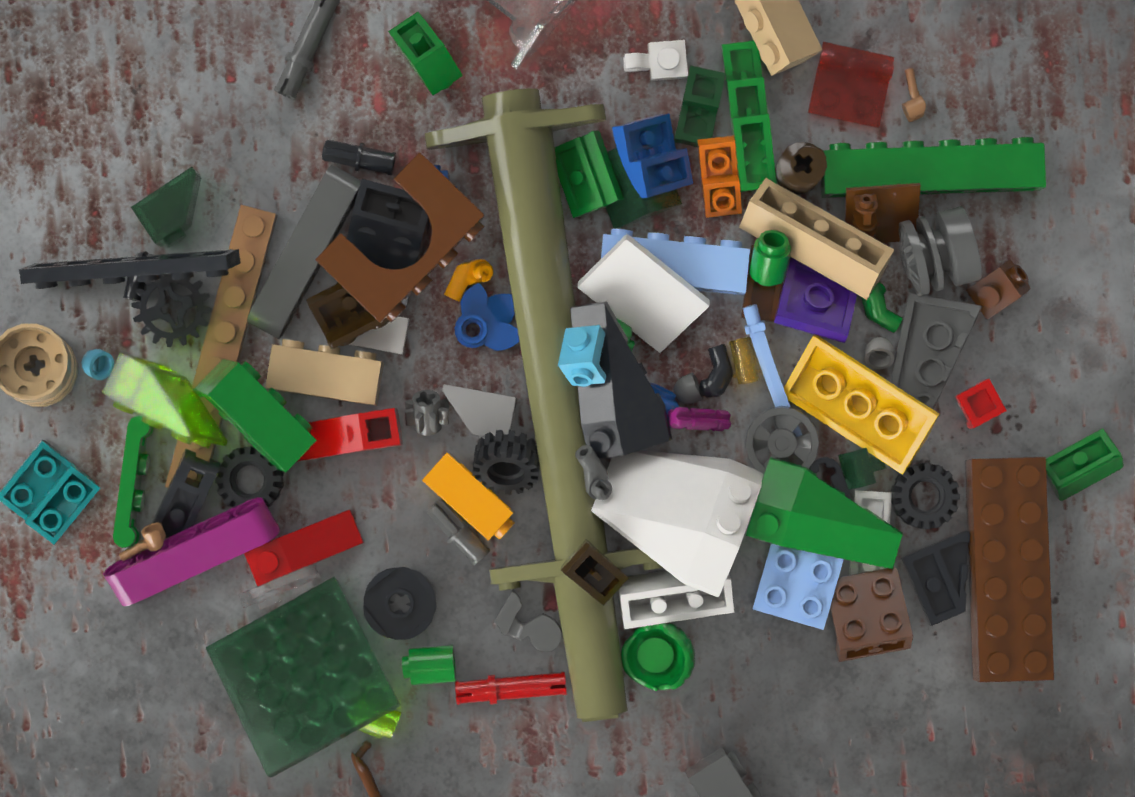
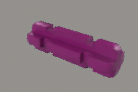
M676 407L669 410L667 415L669 417V426L673 429H683L684 427L690 430L709 431L711 429L712 431H723L724 429H729L732 424L730 421L731 414L726 410L715 411L713 409L690 408L689 410L685 407Z

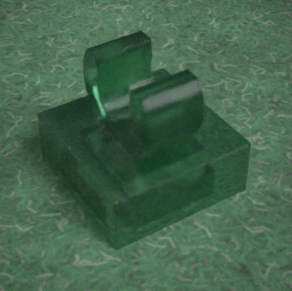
M867 448L838 455L849 490L875 484L874 472L886 469L884 462L875 456L869 457Z

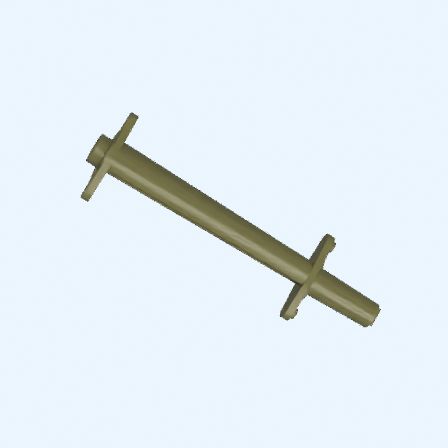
M527 88L502 91L481 98L484 118L465 125L425 133L426 147L429 150L487 143L555 556V559L489 569L491 584L499 585V591L521 588L520 581L524 580L554 583L577 718L582 719V722L619 718L628 709L614 595L603 606L561 571L562 564L585 539L620 570L637 564H643L644 570L663 568L639 548L616 551L607 550L604 521L591 511L595 499L586 492L584 469L575 456L576 451L586 445L581 426L578 386L571 385L558 366L565 329L572 328L570 308L575 306L553 131L605 121L604 104H591L563 109H542L539 89Z

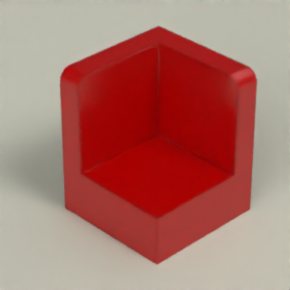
M989 378L978 382L976 385L955 396L968 420L965 422L968 429L976 428L1007 411Z

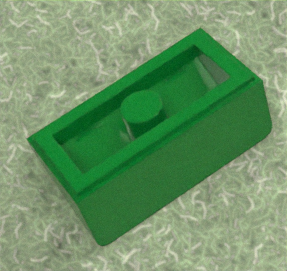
M1102 428L1047 458L1046 478L1058 499L1063 501L1122 469L1124 466L1122 454Z

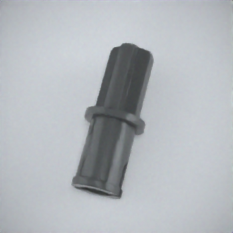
M443 499L436 501L428 509V515L449 537L447 542H453L471 561L473 566L490 552V549L469 528L470 524L468 522L465 523Z

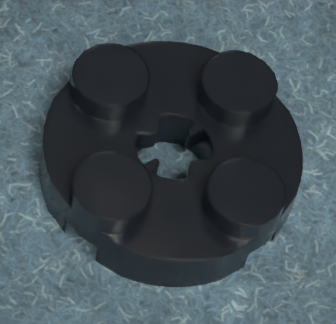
M408 567L388 568L378 573L367 585L363 599L364 616L370 627L379 635L394 640L411 639L421 634L431 624L437 609L436 593L431 582L419 571ZM397 593L400 597L408 596L410 603L406 605L410 606L406 613H403L401 610L395 612L391 610L390 604L394 603V601H391L390 598L393 594Z

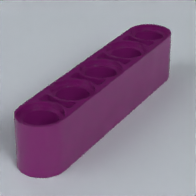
M253 498L164 539L163 546L157 551L147 549L125 561L119 560L105 570L103 575L121 605L129 606L271 541L279 534L280 527L263 498Z

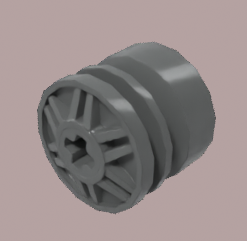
M962 206L936 213V230H932L924 216L916 219L917 232L910 220L899 223L901 261L904 271L918 296L929 294V280L936 292L944 290L945 272L948 273L955 286L981 280L982 268L978 245L971 222Z

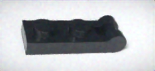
M189 449L184 450L175 474L152 523H161L166 534L165 539L193 526L215 480L221 462L211 458L206 461L196 457V452ZM190 470L202 474L200 481L187 477Z

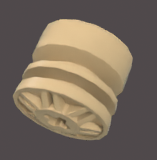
M20 324L7 329L0 336V388L7 395L31 407H48L60 402L72 391L78 377V361L73 349L53 330L39 324ZM36 360L45 365V367L40 369L39 376L30 371L31 368L36 366Z

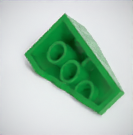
M772 457L769 459L746 536L787 548L893 569L903 536L901 531L867 508L864 509L847 498L845 493L836 487H831L816 477L817 474L808 468Z

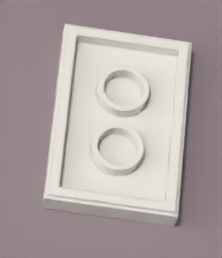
M628 234L578 281L577 287L596 303L607 301L615 317L629 325L636 335L659 353L710 305V300Z

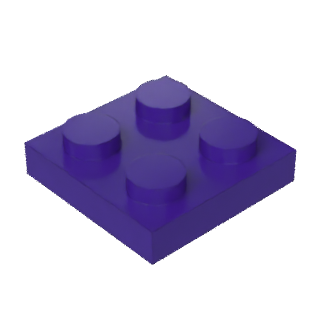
M790 257L774 323L845 343L849 335L857 294Z

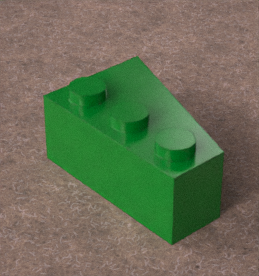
M222 359L193 391L200 398L204 396L219 411L218 414L226 422L229 421L244 435L243 438L278 470L287 472L317 441L309 433L313 427L300 414L296 413L292 416L283 407L287 401L272 387L267 391L258 382L261 375L249 363L245 361L241 365L239 362Z

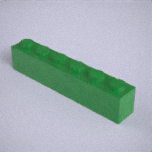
M1033 137L1012 138V144H997V139L984 138L975 140V145L962 146L961 140L957 139L938 141L939 146L924 147V141L902 142L901 148H888L887 142L866 143L865 149H851L850 143L830 144L829 150H823L826 156L827 168L825 175L821 179L822 198L846 197V188L920 183V195L1040 191L1046 187L1045 144L1034 143Z

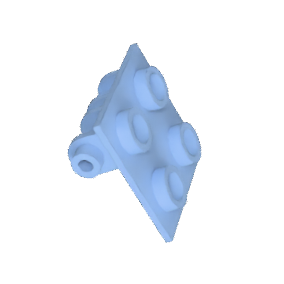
M771 543L753 610L824 630L844 559Z

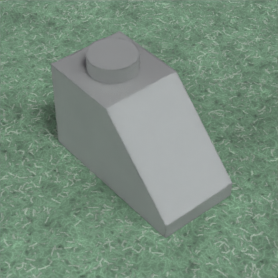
M443 385L442 392L472 435L485 439V434L489 432L496 436V430H503V434H509L513 424L517 402L516 397Z

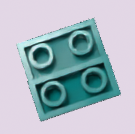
M42 439L0 490V502L23 518L28 526L54 545L101 487Z

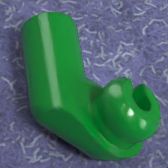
M878 282L867 300L861 297L864 313L870 321L895 333L903 317L886 308L884 297L886 288L881 282Z

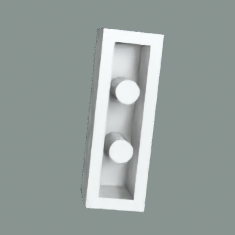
M668 571L627 576L629 579L617 591L624 629L735 613L729 574L719 597L682 583Z

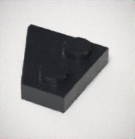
M968 530L901 557L930 626L966 612L967 594L965 590L968 579V542H970Z

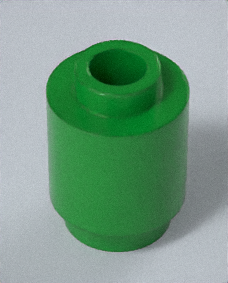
M768 230L761 233L754 243L749 274L754 281L762 286L778 285L785 280L791 246L785 234L775 230Z

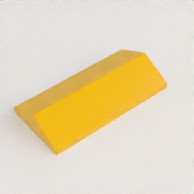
M813 335L784 386L785 393L790 402L902 475L927 440L939 416V413L818 335Z

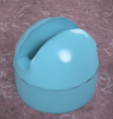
M101 349L87 351L81 361L84 372L96 380L106 379L114 369L112 355Z

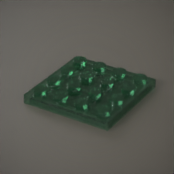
M335 577L328 579L206 647L263 769L270 778L401 706L339 581Z

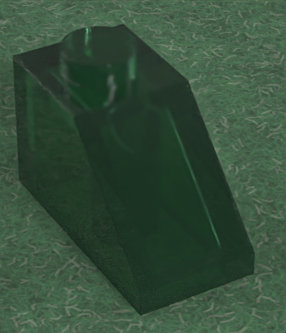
M190 167L131 207L153 242L160 247L166 244L169 248L182 241L187 236L184 231L192 225L201 181L200 174L193 167Z

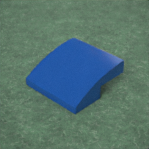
M670 113L659 114L612 127L614 140L623 167L641 198H649L693 184L687 148L676 149Z

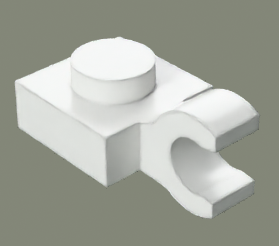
M685 40L650 42L647 45L648 54L629 53L623 57L624 72L650 70L651 81L684 79L688 77Z

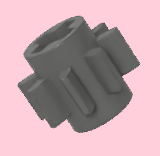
M421 390L413 395L412 400L405 401L406 426L414 425V429L418 434L425 436L434 435L441 430L442 425L449 424L448 399L440 400V395L437 392Z

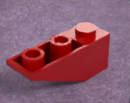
M389 408L308 422L313 427L309 433L317 441L298 461L403 445L398 409Z

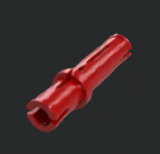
M565 671L561 673L495 678V675H487L488 679L455 682L457 705L490 701L491 705L497 704V700L567 695Z

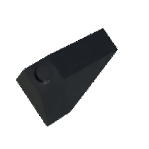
M608 302L571 307L572 328L600 325L605 332L599 362L600 367L606 374L605 383L591 384L586 387L578 386L581 426L586 445L591 446L598 458L601 459L624 456L672 440L665 403L659 393L655 394L645 376L647 371L641 362H637L627 344L629 340Z

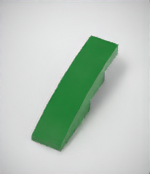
M754 40L721 44L724 73H726L725 83L731 130L736 144L740 191L758 190L765 178L777 184L770 117L767 111L760 52Z

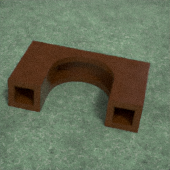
M420 152L394 178V181L422 207L430 219L432 237L425 255L418 262L407 268L397 270L385 269L372 263L340 233L315 259L380 323L386 318L392 323L406 309L402 302L412 292L418 296L433 281L428 275L438 265L442 269L447 267L459 254L454 248L464 238L471 242L485 227L481 223L485 215Z

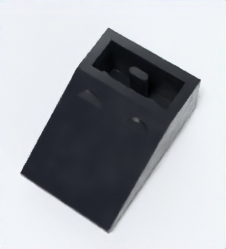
M362 179L352 212L347 239L375 265L385 269H403L420 260L430 219L422 207L403 189ZM410 295L402 302L406 308Z

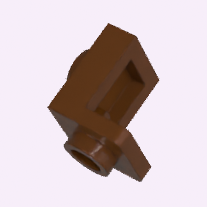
M1009 259L966 291L976 305L982 306L981 312L988 320L1022 297L1031 288L1025 271L1019 265H1014Z

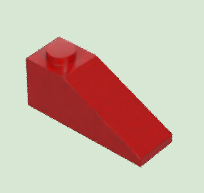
M349 509L269 541L244 554L257 586H261L363 544L364 541Z

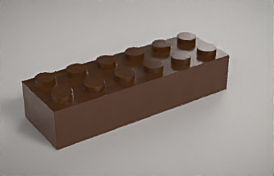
M1046 457L965 460L967 530L970 534L968 559L973 680L977 682L1054 680Z

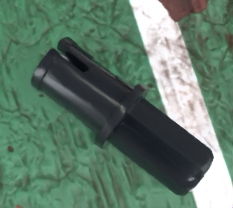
M326 140L322 149V159L327 162L355 167V171L358 172L361 168L392 175L396 153L367 148L364 143H360L358 146Z

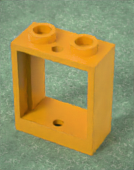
M446 453L422 479L426 485L488 541L494 535L500 540L515 524L510 518L515 511L489 488L487 489L482 485V482H479L475 475L451 453Z

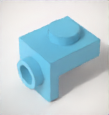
M600 325L565 329L558 366L571 385L586 387L591 384L605 383L606 374L599 365L605 332Z

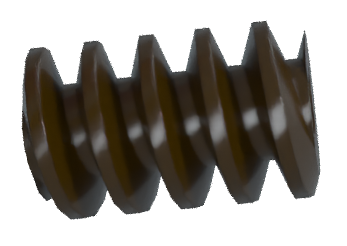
M796 142L788 146L776 163L775 172L778 184L796 195L812 191L825 175L827 168L826 156L823 150L808 142ZM802 164L807 168L805 172L800 171L799 173L793 169L795 165L800 166Z

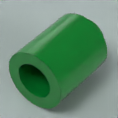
M453 645L410 648L409 656L402 657L403 678H410L411 685L456 682Z

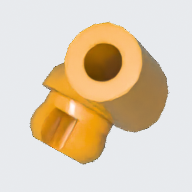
M475 259L459 264L451 277L444 295L460 302L468 285L487 282L492 278L494 273L492 265L484 259Z

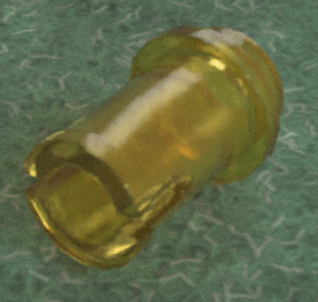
M751 337L729 341L736 371L733 374V378H737L738 385L760 381L759 373H762V370L757 369Z

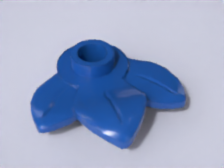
M480 283L473 285L464 293L460 301L462 315L455 324L456 338L463 346L478 348L485 345L492 350L502 351L520 342L518 329L509 324L515 315L512 294H497L488 297ZM471 323H475L480 327V333L475 337H470L466 333V328Z

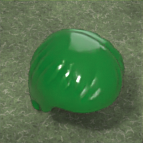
M673 623L637 627L634 634L627 638L622 646V667L632 680L651 690H674L682 686L685 680L690 678L695 667V649L690 637L685 634L683 629Z

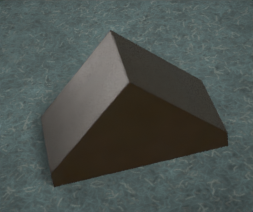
M587 539L561 566V571L603 606L629 579Z

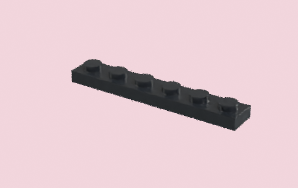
M239 249L34 263L19 269L21 284L35 283L36 289H45L58 286V281H69V286L76 287L91 284V279L103 278V284L125 282V277L137 276L138 282L154 281L160 279V274H171L173 280L192 278L194 277V272L206 271L207 277H220L228 275V269L241 264Z

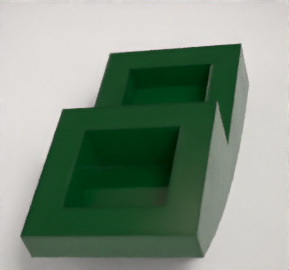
M690 65L674 138L675 143L698 147L697 140L712 138L726 73Z

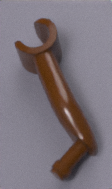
M366 740L362 743L363 745L356 754L354 752L351 753L352 763L369 797H381L372 773L362 759L367 750L372 747V743Z

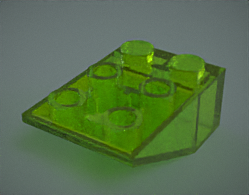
M119 353L102 391V394L115 400L112 406L129 414L136 412L142 415L141 421L158 429L165 427L172 431L170 436L187 444L194 442L205 448H210L211 444L226 446L228 440L200 397L193 391L194 388L187 377L160 363Z

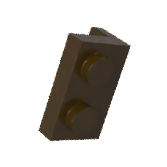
M339 283L306 299L331 349L349 345L363 333L371 329L382 328L389 322L387 318L382 323L377 321Z

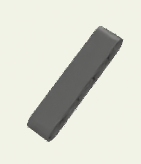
M334 165L327 169L248 315V323L277 339L283 336L321 267L315 259L338 236L355 204L361 183L360 179Z

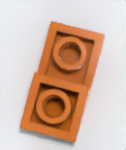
M734 135L697 140L706 218L742 214Z

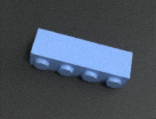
M611 229V235L603 234L601 258L628 234L698 291L744 295L746 293L750 249L742 248V242L720 240V246L707 245L705 244L706 238L684 236V242L669 241V235L664 233L649 232L647 238L633 237V231Z

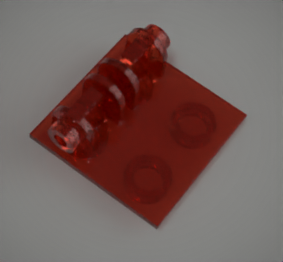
M823 42V50L820 53L808 113L879 128L889 80H891L893 75L894 57Z

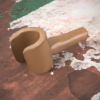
M909 68L905 70L911 100L902 103V109L908 122H913L924 116L926 103L919 94L914 69Z
M156 522L145 526L141 531L144 540L119 553L121 560L125 561L147 549L150 551L159 550L163 546L166 537L161 523Z

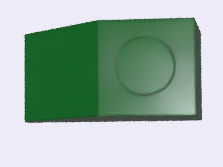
M416 12L388 31L432 96L441 90L449 88L453 82L463 76L445 45L419 12Z

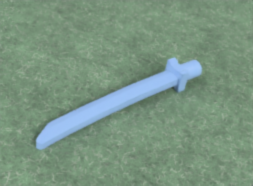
M757 304L743 307L747 323L744 327L746 335L750 334L775 407H791L764 332L766 324L764 320L761 321ZM798 425L793 431L796 437L803 435Z

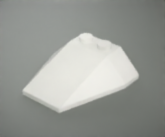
M646 450L612 457L607 469L608 481L612 485V493L605 500L595 499L591 511L682 583L719 597L748 526L762 486L763 473L727 458Z

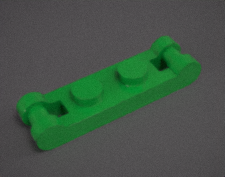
M145 416L131 418L127 426L113 531L115 544L122 548L131 547L139 543L141 539V532L135 525L137 512L143 511L145 503V490H140L142 475L147 476L150 465V454H145L147 438L151 437L156 429L154 421Z

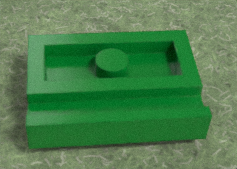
M599 130L591 131L589 134L554 147L558 177L573 218L582 217L624 199Z

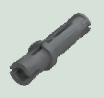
M315 0L292 53L288 52L285 57L287 64L274 91L285 97L288 95L290 99H296L307 71H312L314 67L312 60L340 0Z

